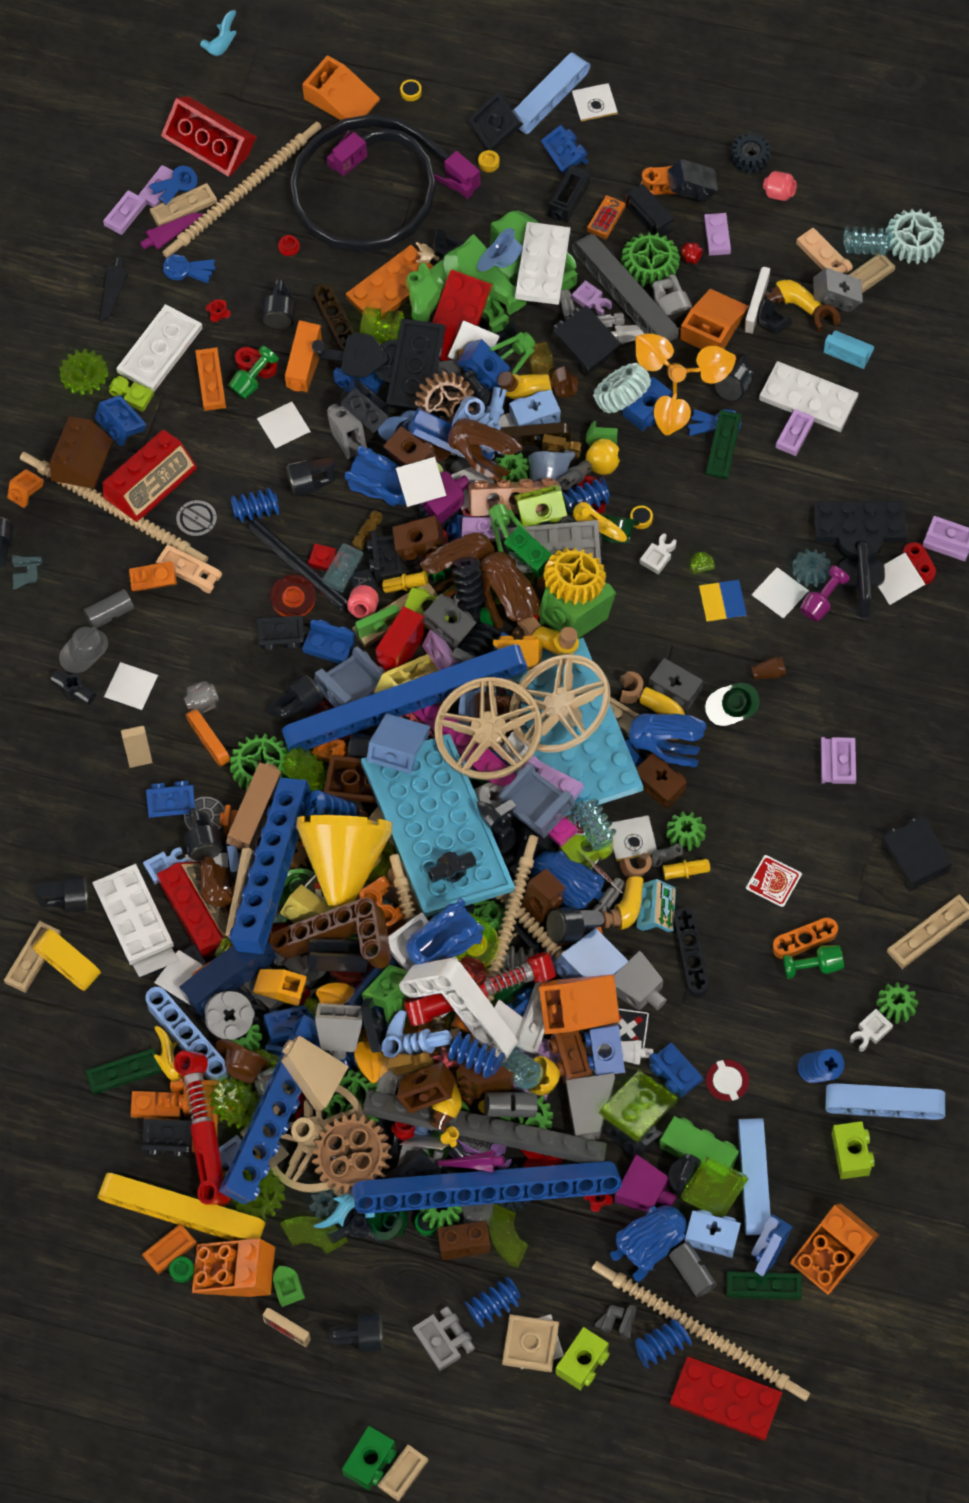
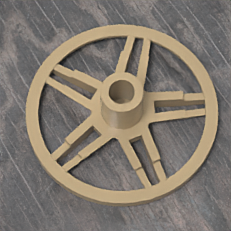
M559 655L547 659L531 669L518 684L530 695L545 698L543 702L534 699L538 708L544 710L540 714L542 719L541 737L545 736L558 721L574 737L573 740L558 745L539 744L536 751L560 752L585 741L603 721L610 703V685L605 673L595 662L580 655ZM572 663L590 668L597 674L600 681L572 690ZM564 664H565L564 687H561L562 679H563V674H562V673H563V667H564ZM558 665L554 692L552 694L526 689L539 674ZM515 692L510 702L509 712L518 710L520 702L527 703ZM603 694L600 711L594 722L585 730L581 721L582 711L579 707ZM518 716L510 718V721L518 718ZM535 722L526 735L521 727L513 729L516 736L528 747H530L534 737ZM578 726L582 734L578 736L572 727Z
M479 678L455 689L442 703L435 721V740L444 760L457 772L475 779H498L516 772L534 755L542 735V719L535 700L520 685L502 678ZM485 686H489L491 711H485ZM494 686L503 687L517 693L529 706L498 716ZM480 687L479 718L447 713L460 696ZM530 710L532 711L531 713L518 717L508 723L505 722V720L519 716L524 712ZM451 718L456 719L458 721L470 722L471 726L469 727L463 724L447 721L444 719ZM534 718V737L529 749L521 757L505 734ZM443 726L473 736L458 763L446 750L442 736ZM503 742L518 758L517 762L502 749ZM475 743L479 744V746L469 757L465 765L462 766L461 764L463 763L464 759L468 756ZM487 748L491 751L495 750L511 765L494 772H478L469 769L474 762H477Z
M338 1085L335 1091L343 1095L352 1104L353 1109L323 1120L322 1110L320 1112L316 1111V1116L313 1117V1106L306 1098V1101H304V1117L297 1119L295 1122H290L288 1129H291L292 1135L281 1134L280 1138L298 1142V1146L289 1162L290 1166L286 1174L277 1165L271 1171L282 1183L295 1190L308 1193L330 1190L327 1187L328 1181L318 1184L297 1182L314 1156L312 1150L319 1149L314 1140H322L319 1131L326 1133L328 1130L325 1124L334 1125L333 1118H337L342 1122L344 1114L349 1118L353 1114H357L359 1120L364 1115L362 1114L363 1106L354 1094ZM275 1105L273 1112L278 1115L281 1110ZM365 1134L359 1136L358 1145L365 1142ZM304 1153H307V1155H306L305 1158L303 1159L302 1163H301L300 1166L298 1167V1165H299V1163H300V1161H301V1159H302ZM297 1167H298L297 1173L295 1174V1176H294L293 1179L291 1180V1177L293 1176V1174L295 1173V1171H296V1169H297ZM338 1168V1174H342L345 1171V1169L341 1171Z

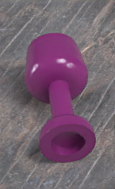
M832 565L830 567L829 575L831 579L820 593H808L800 607V611L814 622H819L829 612L831 605L827 598L838 583L846 584L850 580L848 574L837 566Z

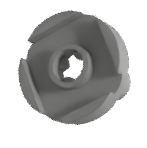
M225 991L217 993L206 1004L205 1023L208 1030L216 1037L233 1040L243 1036L252 1025L254 1010L249 1000L238 992ZM232 1009L234 1011V1019L227 1020L226 1022L223 1012Z

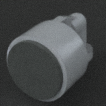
M672 274L668 275L667 279L655 281L652 287L656 304L675 325L684 322L693 307L686 292L682 291L676 276ZM665 289H669L670 294L666 295Z

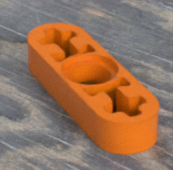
M195 708L185 714L190 726L218 766L221 767L230 762L227 751L200 712Z
M823 918L776 937L773 942V953L776 957L783 959V955L795 956L828 943L836 938L838 925L831 918ZM823 926H826L827 928H832L831 933L828 934L826 931L821 932L823 931ZM807 933L812 937V941L804 944L800 942L799 935ZM780 943H783L785 946L789 945L787 951H784L783 948L778 949Z

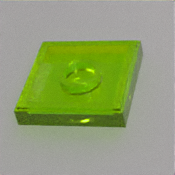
M706 1156L682 1193L681 1198L687 1203L722 1218V1216L727 1214L749 1178L747 1175Z

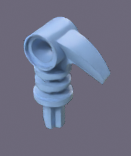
M474 396L463 398L452 421L453 426L455 422L468 418L498 430L501 429L499 424L493 425L494 419L488 418L490 413L484 412V403ZM471 402H476L477 409L474 412L469 413V404Z
M400 1010L388 1027L386 1038L382 1042V1052L389 1058H395L396 1055L402 1053L411 1054L412 1056L427 1052L430 1054L434 1052L435 1047L449 1045L452 1035L448 1030L432 1033L429 1029L421 1030L420 1033L415 1032L405 1035L403 1027L407 1012ZM397 1043H398L399 1048H398V1051L396 1052V1045H397Z

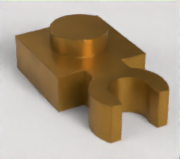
M544 434L542 451L564 453L565 450H569L575 453L574 458L580 457L581 443L575 441L566 442V438Z
M429 1052L421 1053L414 1057L411 1054L402 1053L396 1055L395 1058L387 1059L388 1069L395 1076L419 1071L420 1068L424 1069L434 1065L433 1057H430Z

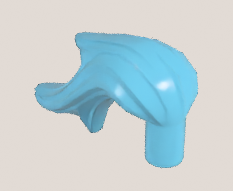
M236 11L228 12L221 24L217 25L220 32L211 42L205 39L201 41L200 45L202 48L214 56L222 55L236 35V31H230Z
M352 1192L351 1195L343 1194L334 1198L335 1201L339 1202L334 1213L313 1227L326 1228L337 1223L343 1227L347 1214L355 1207ZM375 1213L365 1214V1218L375 1217Z

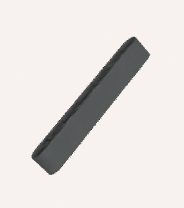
M591 233L572 243V250L578 260L644 334L660 335L669 342L678 338L679 332L672 320L594 234Z

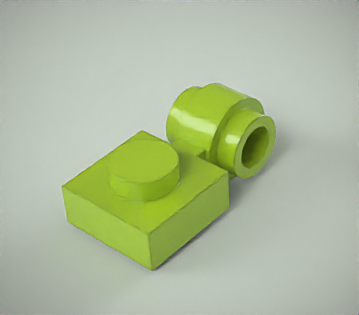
M122 376L114 378L109 386V393L114 397L123 396V399L131 407L144 412L154 396L153 390L136 382H133L132 386L129 387V381Z

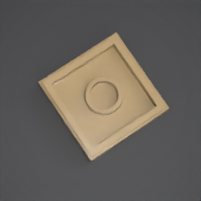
M510 1314L502 1365L552 1372L559 1322Z

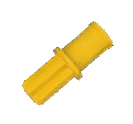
M425 571L410 575L404 573L401 577L384 580L382 588L385 593L400 590L409 591L412 587L427 586L428 578Z
M702 859L690 862L683 860L682 863L662 865L664 879L689 878V875L707 873L710 871L709 860Z

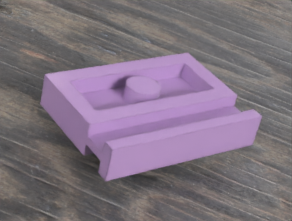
M934 516L923 542V547L966 561L969 553V528Z
M821 737V783H856L855 738L832 737V739H825V737Z

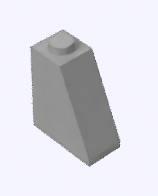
M614 1073L566 1080V1093L574 1136L590 1140L600 1139L614 1088Z

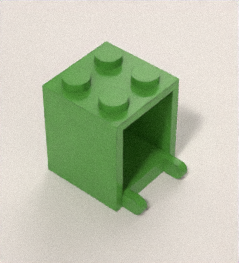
M605 582L600 595L595 597L592 602L587 600L583 605L578 601L574 606L572 601H568L565 604L563 598L557 600V594H550V588H545L538 612L540 617L539 623L542 626L547 624L551 629L560 632L565 627H572L577 631V638H580L608 619L616 592L610 584Z

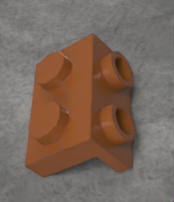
M580 1031L552 1034L550 1040H548V1046L551 1054H555L557 1061L555 1064L558 1067L563 1084L566 1083V1080L591 1077L592 1071Z

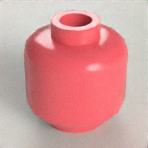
M779 171L770 173L763 182V189L766 190L768 198L787 201L790 197H793L797 188L796 180H794L791 174Z
M367 585L355 587L351 591L347 603L349 612L359 619L374 614L379 602L378 594L372 587Z

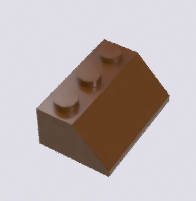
M69 416L50 460L51 481L95 489L113 440L91 420Z
M331 755L324 793H329L332 796L334 795L346 800L377 803L361 765V759Z
M466 1062L460 1065L456 1071L457 1087L461 1100L467 1106L473 1105L478 1108V1104L484 1100L486 1092H514V1073L503 1066H500L494 1076L491 1075L488 1079L483 1077V1071L480 1074H476L474 1071L475 1066L472 1069H467Z

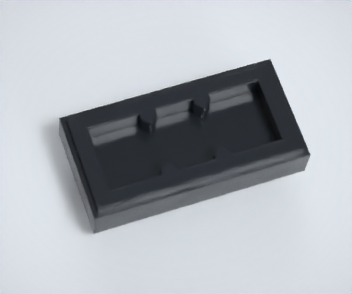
M373 998L364 999L360 1010L372 1053L381 1052L383 1042L381 1031L384 1029L381 1017L377 1016Z

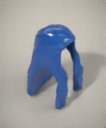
M362 445L359 446L357 449L358 456L355 457L351 470L347 471L344 477L345 480H348L350 489L361 492L368 497L384 499L387 504L393 507L397 504L406 505L396 468L401 466H398L385 456L374 453L371 448L367 449Z
M639 714L631 722L629 741L634 748L648 750L667 763L696 767L699 762L698 760L665 753L661 749L677 754L697 755L700 747L670 743L667 739L699 740L704 736L706 723L694 716L681 714Z
M561 850L559 852H542L535 858L533 868L530 869L531 878L547 869L566 887L563 895L564 900L560 904L562 908L576 907L582 909L593 898L599 901L604 894L601 891L604 884L603 876L593 872L584 864L568 859Z
M458 898L455 904L447 905L441 913L434 916L424 927L417 929L410 935L406 943V952L414 965L452 958L463 954L472 945L481 943L484 927L477 923L466 911V903L462 898Z
M662 1205L657 1208L652 1206L646 1216L632 1221L625 1229L617 1232L616 1243L618 1249L615 1252H610L612 1260L618 1261L623 1255H627L628 1259L639 1267L633 1274V1278L636 1282L640 1283L648 1271L653 1270L654 1265L667 1256L670 1250L685 1238L687 1227L685 1217L675 1207Z

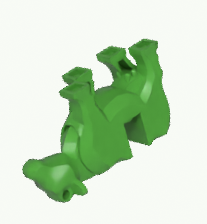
M521 211L509 212L500 220L491 223L490 246L495 242L500 233L508 228L514 230V238L523 246L527 222H539ZM473 234L463 245L447 253L444 259L430 270L422 262L419 264L418 271L410 272L406 279L412 308V320L423 322L430 320L431 314L438 307L449 272L453 269L493 284L482 318L489 323V332L496 333L504 330L505 326L509 323V317L504 314V309L498 301L506 305L509 315L524 307L527 300L515 299L522 252L516 261L508 267L501 268L494 265L486 271H479L477 263L487 248ZM568 252L561 290H569L577 284V273L574 271L576 263L573 256Z

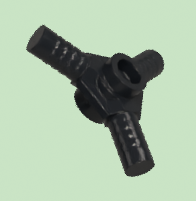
M355 1207L352 1208V1212L349 1213L343 1227L329 1234V1239L333 1244L346 1236L363 1238L367 1236L381 1245L384 1241L374 1235L367 1218H365V1214L358 1212Z

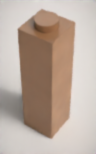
M259 762L227 835L226 844L241 850L251 847L273 796L274 788L280 780L281 771L276 766Z

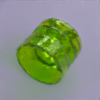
M366 306L361 320L360 333L372 335L379 345L388 340H398L404 312L397 311L393 320V310H388L385 319H382L381 308Z

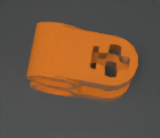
M384 875L363 888L356 900L366 897L370 898L384 911L389 935L406 923V921H403L405 915L401 914L403 908L398 907L395 909L382 902V897L393 886Z

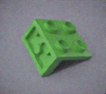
M390 964L362 993L363 1001L364 999L373 998L376 1006L384 1008L387 1028L400 1010L406 1011L403 1002L411 998L405 995L399 987L408 970ZM407 1014L404 1022V1027L409 1022Z

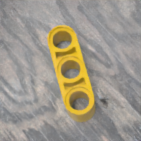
M48 929L33 945V949L43 959L82 991H85L101 974L100 970L52 929Z

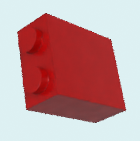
M403 606L376 648L377 666H381L387 672L410 661L425 637L423 615Z

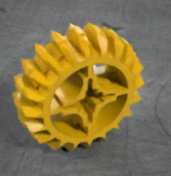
M566 547L563 552L558 550L555 555H551L545 565L543 576L544 580H546V587L550 588V594H557V600L563 598L565 604L568 601H572L574 606L578 601L583 605L587 600L592 602L595 597L600 595L605 585L606 572H604V565L599 564V558L593 559V552L586 554L584 549L577 551L574 547L570 551Z

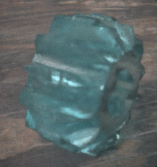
M807 548L804 554L801 552L797 554V559L793 560L792 573L793 576H798V583L805 581L806 587L810 583L817 587L819 582L824 583L827 576H829L831 562L830 559H825V552L818 554L817 548L813 552H810Z

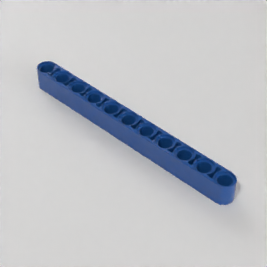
M510 645L286 725L282 729L288 751L290 753H300L379 725L386 713L401 717L443 702L455 689L469 681L486 677L508 679L527 670L528 666L519 645Z
M605 1161L494 1170L493 1173L478 1171L364 1180L355 1183L351 1191L356 1210L360 1213L368 1214L613 1194L621 1188L622 1182L616 1165Z

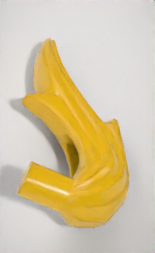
M581 502L574 507L573 517L577 522L598 520L599 532L617 541L625 542L627 540V536L617 525L597 513L588 503Z
M155 1026V1031L160 1038L162 1046L161 1055H154L156 1061L171 1081L176 1082L178 1079H184L174 1068V1049L177 1042L172 1043L168 1034L161 1027Z

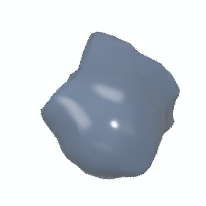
M565 450L564 453L548 451L532 453L528 456L529 479L535 482L541 481L543 478H553L559 482V479L568 473V466L575 453L569 450Z

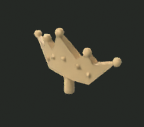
M416 242L420 249L418 254L421 257L416 261L417 263H429L431 258L436 261L439 260V257L434 255L435 251L428 247L427 244L423 243L421 245Z

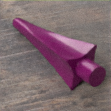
M494 1150L460 1158L439 1160L437 1164L439 1166L462 1167L493 1173L494 1167L504 1166L505 1160L504 1156H495Z

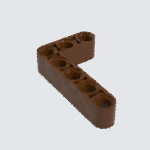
M367 897L279 929L269 939L271 947L282 957L289 959L308 952L309 939L341 940L358 933L361 954L375 968H384L391 960L384 911Z

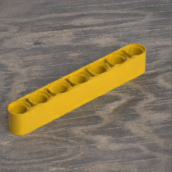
M106 1173L98 1194V1198L106 1203L178 1225L181 1223L185 1227L230 1241L261 1238L266 1224L260 1218L218 1205H205L199 1199L113 1173Z

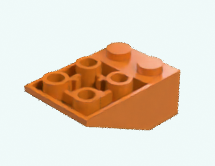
M328 55L302 84L304 100L339 120L368 115L380 100V97L351 70Z
M709 289L690 310L682 323L680 340L700 349L707 346H718L725 349L749 306Z
M614 974L543 981L539 986L545 1034L572 1032L620 1022Z
M841 1203L834 1205L790 1264L829 1295L866 1253L879 1234Z
M260 1238L197 1244L192 1293L243 1297L271 1295L275 1247Z

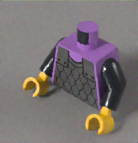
M484 1100L478 1104V1109L482 1113H485ZM453 1126L447 1128L446 1132L440 1137L443 1144L450 1145L449 1155L453 1158L494 1150L495 1156H504L505 1160L504 1166L496 1167L504 1170L511 1164L512 1160L505 1155L507 1146L459 1136L458 1130Z

